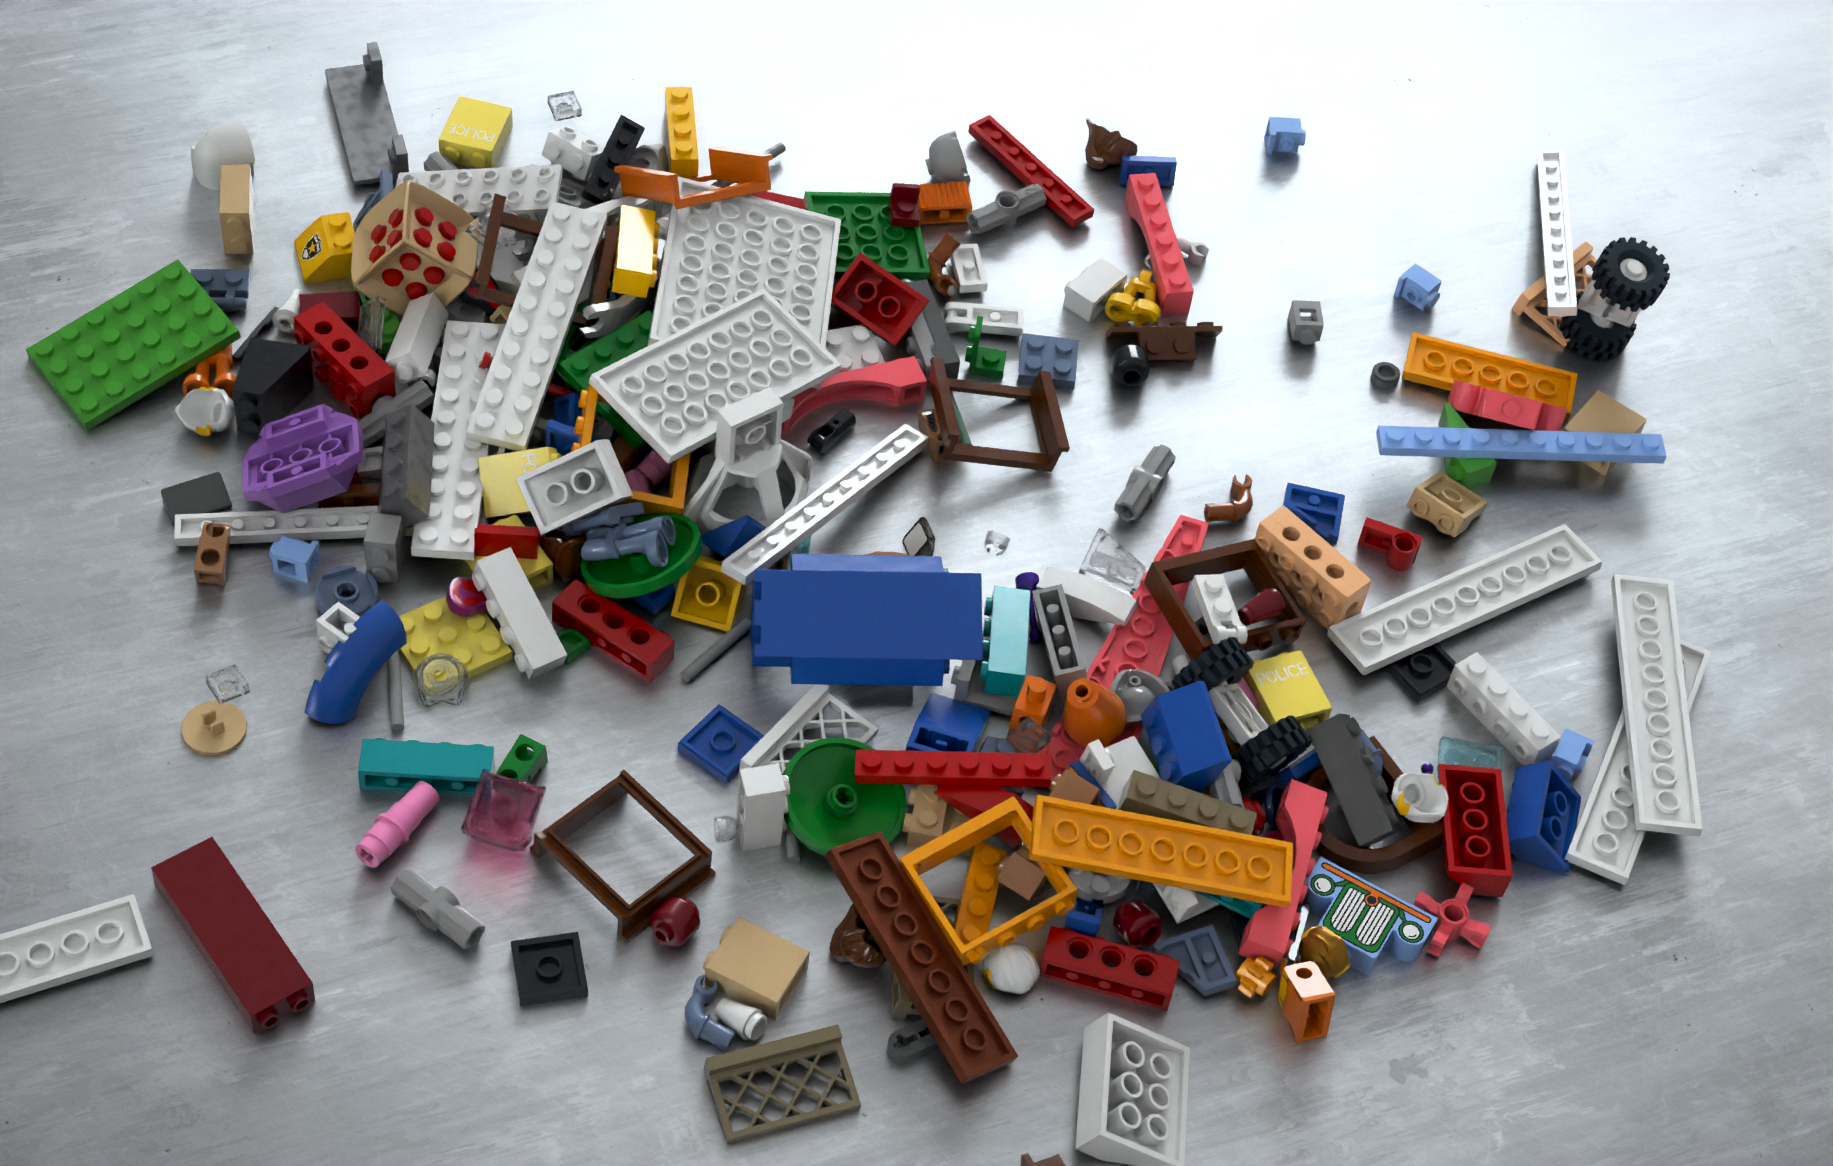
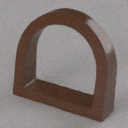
M1372 736L1369 739L1376 749L1380 748L1383 752L1381 756L1383 761L1381 777L1388 788V792L1385 794L1389 802L1393 804L1391 795L1394 782L1403 772L1375 736ZM1323 765L1312 774L1307 785L1322 791L1331 785ZM1400 815L1414 833L1392 845L1377 849H1363L1345 844L1335 838L1323 824H1319L1318 831L1322 833V837L1316 852L1326 860L1349 871L1358 873L1387 872L1438 849L1444 839L1443 824L1441 820L1435 823L1413 822Z

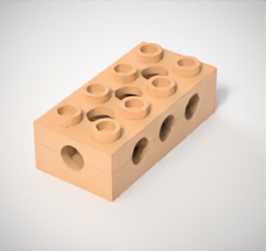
M1282 506L1259 522L1255 541L1290 596L1300 607L1306 609L1327 629L1361 613L1372 581L1367 575L1285 506Z

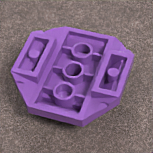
M322 404L265 424L259 433L260 438L249 448L242 459L243 494L247 502L257 501L277 511L286 513L348 491L357 465L364 461L362 429L358 420L344 413L334 412L333 408Z

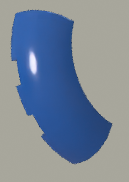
M383 600L370 608L353 624L357 629L345 643L338 641L324 661L329 666L321 681L314 680L308 695L304 713L309 717L329 724L346 723L355 719L360 700L375 674L397 650L407 644L406 631L401 619Z

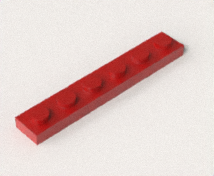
M990 114L969 124L968 133L1026 186L1038 183L1043 188L1046 204L1072 228L1093 217L1094 208Z
M856 750L855 783L1050 787V753Z

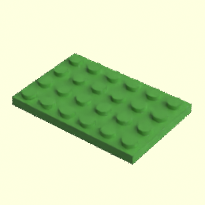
M177 259L25 350L29 358L85 428L90 430L240 339L241 335L236 326Z

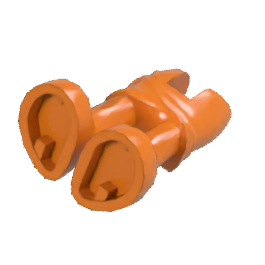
M231 343L194 366L195 373L188 375L183 382L184 396L193 389H199L200 387L209 388L210 372L216 370L213 386L218 389H224L228 397L233 400L232 389L236 376L230 373V369L233 367Z

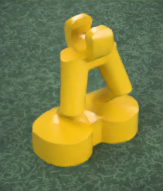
M1142 269L1139 278L1134 277L1130 279L1122 293L1116 292L1109 296L1105 306V313L1108 318L1115 322L1133 321L1136 326H1142L1141 324L1145 322L1158 323L1161 309L1156 304L1157 286L1155 283L1150 282L1153 272ZM1137 292L1143 293L1144 299H1138L1136 302L1134 295Z

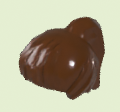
M1086 118L1089 137L1085 148V155L1089 166L1094 169H1104L1109 165H1120L1122 155L1136 156L1138 151L1136 143L1122 137L1119 131L1110 132L1104 126H1098L1089 118Z
M554 530L541 535L540 547L553 563L559 578L563 582H569L574 579L582 560V546L587 541L585 533L568 537L564 531Z
M852 904L843 921L835 928L829 947L830 952L839 962H850L855 966L869 969L879 967L887 959L856 907Z

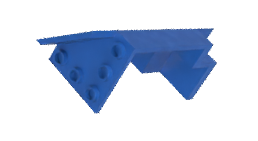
M791 554V570L755 569L752 583L750 630L752 666L790 667L791 684L943 686V675L949 674L950 660H983L981 573H950L947 568H943L941 556Z

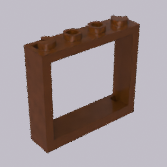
M1255 539L1151 563L1144 583L1191 660L1196 659L1200 656L1199 654L1204 651L1206 652L1211 646L1215 645L1212 639L1207 641L1204 639L1172 586L1192 581L1194 575L1222 574L1244 569L1258 593L1263 589L1275 588L1281 593L1285 601V609L1281 611L1279 616L1274 617L1277 623L1247 630V641L1245 644H1241L1246 652L1263 651L1271 646L1282 643L1290 644L1300 637L1299 635L1306 623V619Z

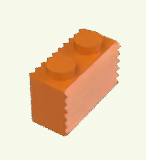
M952 181L946 184L943 182L939 184L937 182L936 184L923 183L919 185L920 192L917 201L920 225L967 222L966 214L971 212L973 208L967 182Z

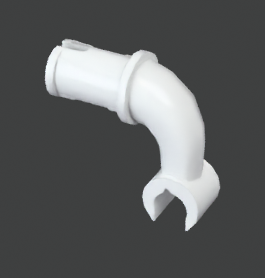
M1176 235L1180 250L1188 254L1189 261L1194 265H1201L1203 258H1207L1209 252L1208 245L1201 241L1192 242L1183 236ZM1150 254L1145 257L1144 263L1152 270Z

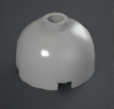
M953 130L938 136L929 147V158L925 159L929 175L935 174L937 180L945 184L952 181H959L961 183L963 181L971 182L970 175L964 176L963 174H968V170L956 131Z

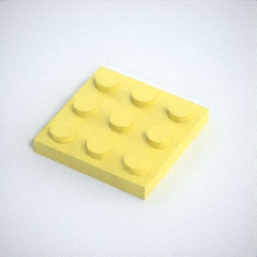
M446 596L399 616L404 625L407 644L399 649V654L427 696L513 659L511 649L506 645L486 612L479 613L473 617L455 615L447 606Z

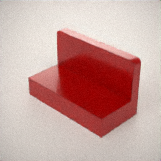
M478 524L474 530L475 556H490L511 547L516 558L537 559L540 539L538 527Z

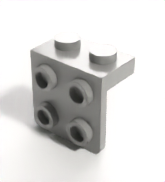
M962 660L961 667L955 665L951 678V684L956 685L955 700L994 712L1012 715L1018 697L984 693V680L979 679L982 660Z

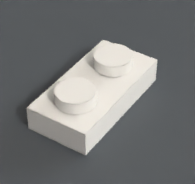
M961 244L950 256L956 282L959 284V293L987 291L988 282L978 244Z

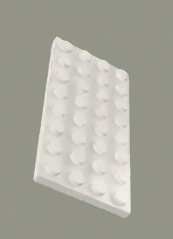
M763 288L591 374L588 383L669 464L716 439L717 413L725 405L733 404L754 392L762 391L768 387L776 393L782 402H785L839 373L842 364Z

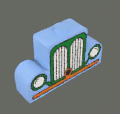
M1320 857L1309 875L1306 883L1308 886L1307 893L1302 902V905L1310 904V913L1315 915L1324 914L1318 926L1327 927L1344 940L1350 958V967L1365 975H1369L1386 947L1390 949L1391 954L1398 960L1404 962L1416 960L1429 940L1438 920L1433 915L1323 857Z

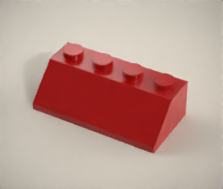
M1438 764L1439 785L1446 787L1449 798L1445 816L1442 817L1447 875L1460 886L1463 882L1473 887L1472 895L1503 897L1513 877L1501 769Z

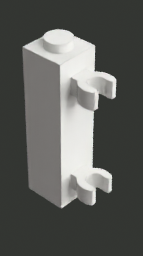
M434 292L409 301L385 359V362L394 370L395 378L400 384L412 381L414 384L422 379L427 380L432 387L436 384L437 375L428 367L434 352L440 346L441 342L439 339L444 340V326L449 313Z

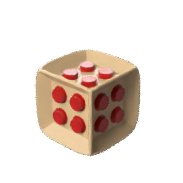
M407 181L398 185L364 216L355 232L351 259V277L354 286L368 298L402 317L409 301L432 292L435 293L442 305L447 307L467 288L475 274L478 254L476 222L464 209L421 184Z

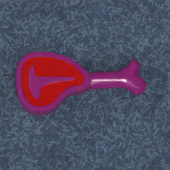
M456 577L451 581L446 596L447 606L451 612L461 617H473L482 612L489 613L486 606L487 599L483 591L476 589L472 579Z

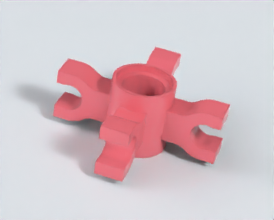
M1462 882L1455 898L1447 899L1442 904L1436 902L1428 894L1422 891L1419 892L1414 906L1438 918L1433 929L1435 934L1427 950L1428 953L1439 958L1447 941L1456 940L1459 936L1466 938L1472 945L1480 949L1482 948L1492 927L1483 922L1468 918L1469 910L1466 905L1474 890L1473 887Z

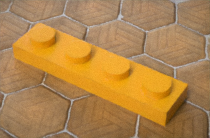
M980 842L972 847L953 923V929L964 945L988 932L999 887V881L996 880L999 876L997 869L1007 851L984 842Z

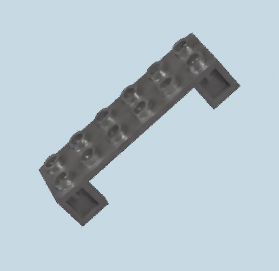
M377 42L366 43L367 54L363 55V64L325 70L354 185L380 182L378 175L382 169L392 173L393 180L398 178L399 173L409 172L408 152L403 134L398 135L384 83L382 57Z

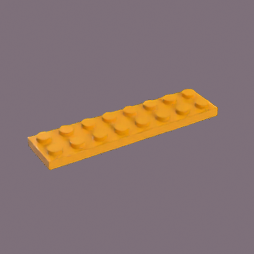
M1037 795L1034 800L1029 860L1285 908L1291 903L1293 843L1043 795Z

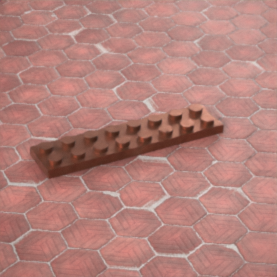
M879 831L830 849L825 855L827 861L961 1084L1012 1063L1018 1057L1016 1051L883 833Z

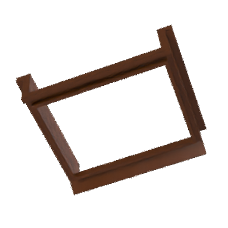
M494 194L476 283H479L476 298L512 308L517 295L487 287L499 229L504 227L538 237L543 223L503 212L506 196ZM607 226L596 252L587 306L605 303L619 228ZM575 312L571 324L580 327H591L594 319L587 320L582 313Z
M931 358L932 370L927 382L931 386L943 441V460L1052 472L1061 453L1069 451L1070 447L1051 372L1039 371L1032 387L1024 388L947 378L943 358ZM950 391L1030 400L1042 453L956 444L960 433Z
M624 769L618 777L542 832H534V844L530 846V851L538 859L547 852L551 854L618 919L617 935L625 943H628L651 925L652 914L666 900L671 897H688L716 874L711 868L712 851ZM626 794L632 796L694 854L692 858L630 905L563 842V840Z

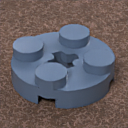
M339 566L328 570L322 575V581L318 586L316 584L314 589L316 606L322 615L337 602H340L361 617L376 605L379 599L378 585L372 574L365 571V574L356 571L354 566ZM343 591H348L349 594L354 593L351 597H341Z

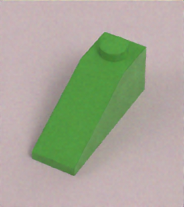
M1450 403L1444 405L1438 422L1439 427L1469 428ZM1444 457L1445 470L1448 476L1468 489L1490 482L1497 462L1490 458Z

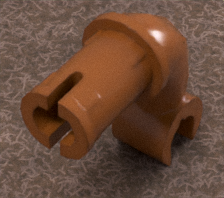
M946 233L933 252L928 253V263L931 272L929 280L935 285L939 293L946 298H952L947 293V290L952 285L959 289V284L949 275H943L942 269L947 266L945 263L961 244L948 233Z
M1246 474L1244 484H1241L1237 481L1236 475H1234L1230 492L1234 497L1238 498L1237 501L1232 499L1226 503H1206L1204 508L1205 521H1231L1236 523L1237 520L1245 517L1253 506L1250 492L1252 478Z

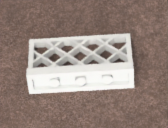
M815 684L741 759L739 770L779 763L781 774H783L790 760H784L783 751L785 749H801L809 743L820 740H804L803 731L805 729L819 728L820 737L824 739L826 738L825 728L841 727L843 738H848L847 727H859L866 732L863 737L848 739L867 745L877 735L878 728L829 693L830 686ZM830 706L839 713L840 719L823 720L822 712Z

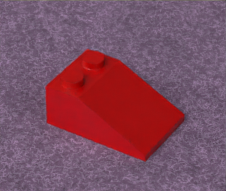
M859 253L833 288L831 307L855 324L864 325L874 335L896 347L929 303V300L871 259Z

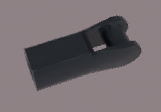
M845 408L842 409L825 424L813 430L808 437L807 443L818 446L821 453L827 452L839 438L855 426V415Z

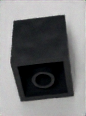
M250 338L232 389L237 430L260 433L265 424L284 418L313 390L314 381L310 346Z

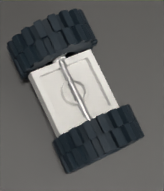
M1622 237L1617 242L1615 240L1611 241L1605 247L1593 266L1592 281L1585 292L1581 291L1576 296L1577 316H1565L1561 319L1563 322L1560 325V330H1564L1563 336L1565 339H1571L1568 346L1571 349L1574 347L1579 349L1577 354L1582 356L1583 353L1588 354L1587 359L1593 360L1597 356L1599 361H1605L1607 357L1611 360L1623 352L1636 330L1637 324L1634 323L1636 317L1641 310L1647 309L1649 305L1652 306L1656 302L1670 278V273H1667L1670 269L1668 263L1663 264L1666 258L1663 254H1656L1658 249L1655 246H1652L1650 249L1646 246L1648 242L1644 240L1637 243L1636 238L1630 237L1628 242H1626L1625 237Z
M1236 637L1224 639L1219 644L1211 646L1206 652L1204 651L1199 654V657L1191 660L1189 665L1183 667L1180 673L1175 675L1174 680H1172L1171 683L1175 689L1197 681H1205L1216 716L1221 718L1228 727L1227 733L1230 738L1241 745L1237 750L1238 752L1231 756V759L1239 761L1241 767L1240 778L1247 788L1257 786L1260 782H1264L1270 776L1277 774L1278 771L1287 767L1290 762L1296 760L1300 754L1304 753L1307 750L1306 748L1312 743L1310 737L1293 715L1282 718L1277 723L1268 726L1237 684L1241 677L1245 676L1249 672L1248 670L1252 669L1254 662Z

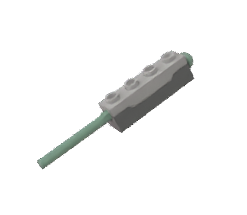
M902 279V282L929 300V303L905 334L908 354L915 356L926 379H928L932 370L930 363L932 357L943 358L947 378L958 379L960 360L928 280L912 281L910 279ZM950 391L960 433V444L972 445L952 391Z

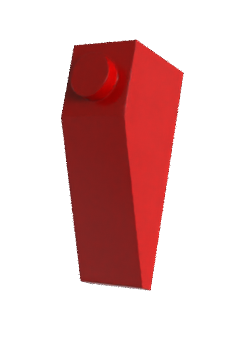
M938 785L934 794L970 819L1014 796L1031 822L1033 819L1034 807L1015 793L998 786ZM1012 825L994 834L995 837L1011 848L1022 842V839Z

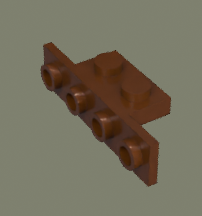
M1208 321L1199 322L1197 326H1186V322L1169 323V326H1159L1157 322H1145L1141 324L1142 326L1131 327V323L1119 322L1115 323L1114 327H1110L1106 332V338H1137L1138 346L1143 347L1147 351L1149 362H1194L1196 360L1195 337H1217L1223 331V327L1214 326V322Z

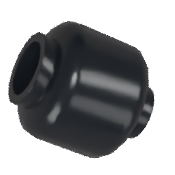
M1128 344L1121 346L1113 354V375L1119 384L1133 387L1142 384L1149 377V357L1143 347Z

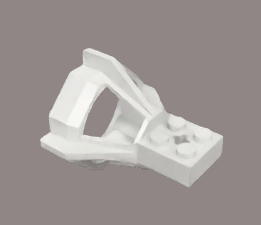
M770 387L754 392L748 397L733 404H727L718 410L716 439L703 445V457L695 463L685 496L684 509L681 515L695 522L700 535L734 521L713 511V508L722 490L736 483L744 488L755 487L759 492L764 520L758 522L766 528L807 498L808 484L806 482L810 480L812 458L807 452L781 439L783 402ZM777 476L785 480L795 492L791 503L785 509H783Z

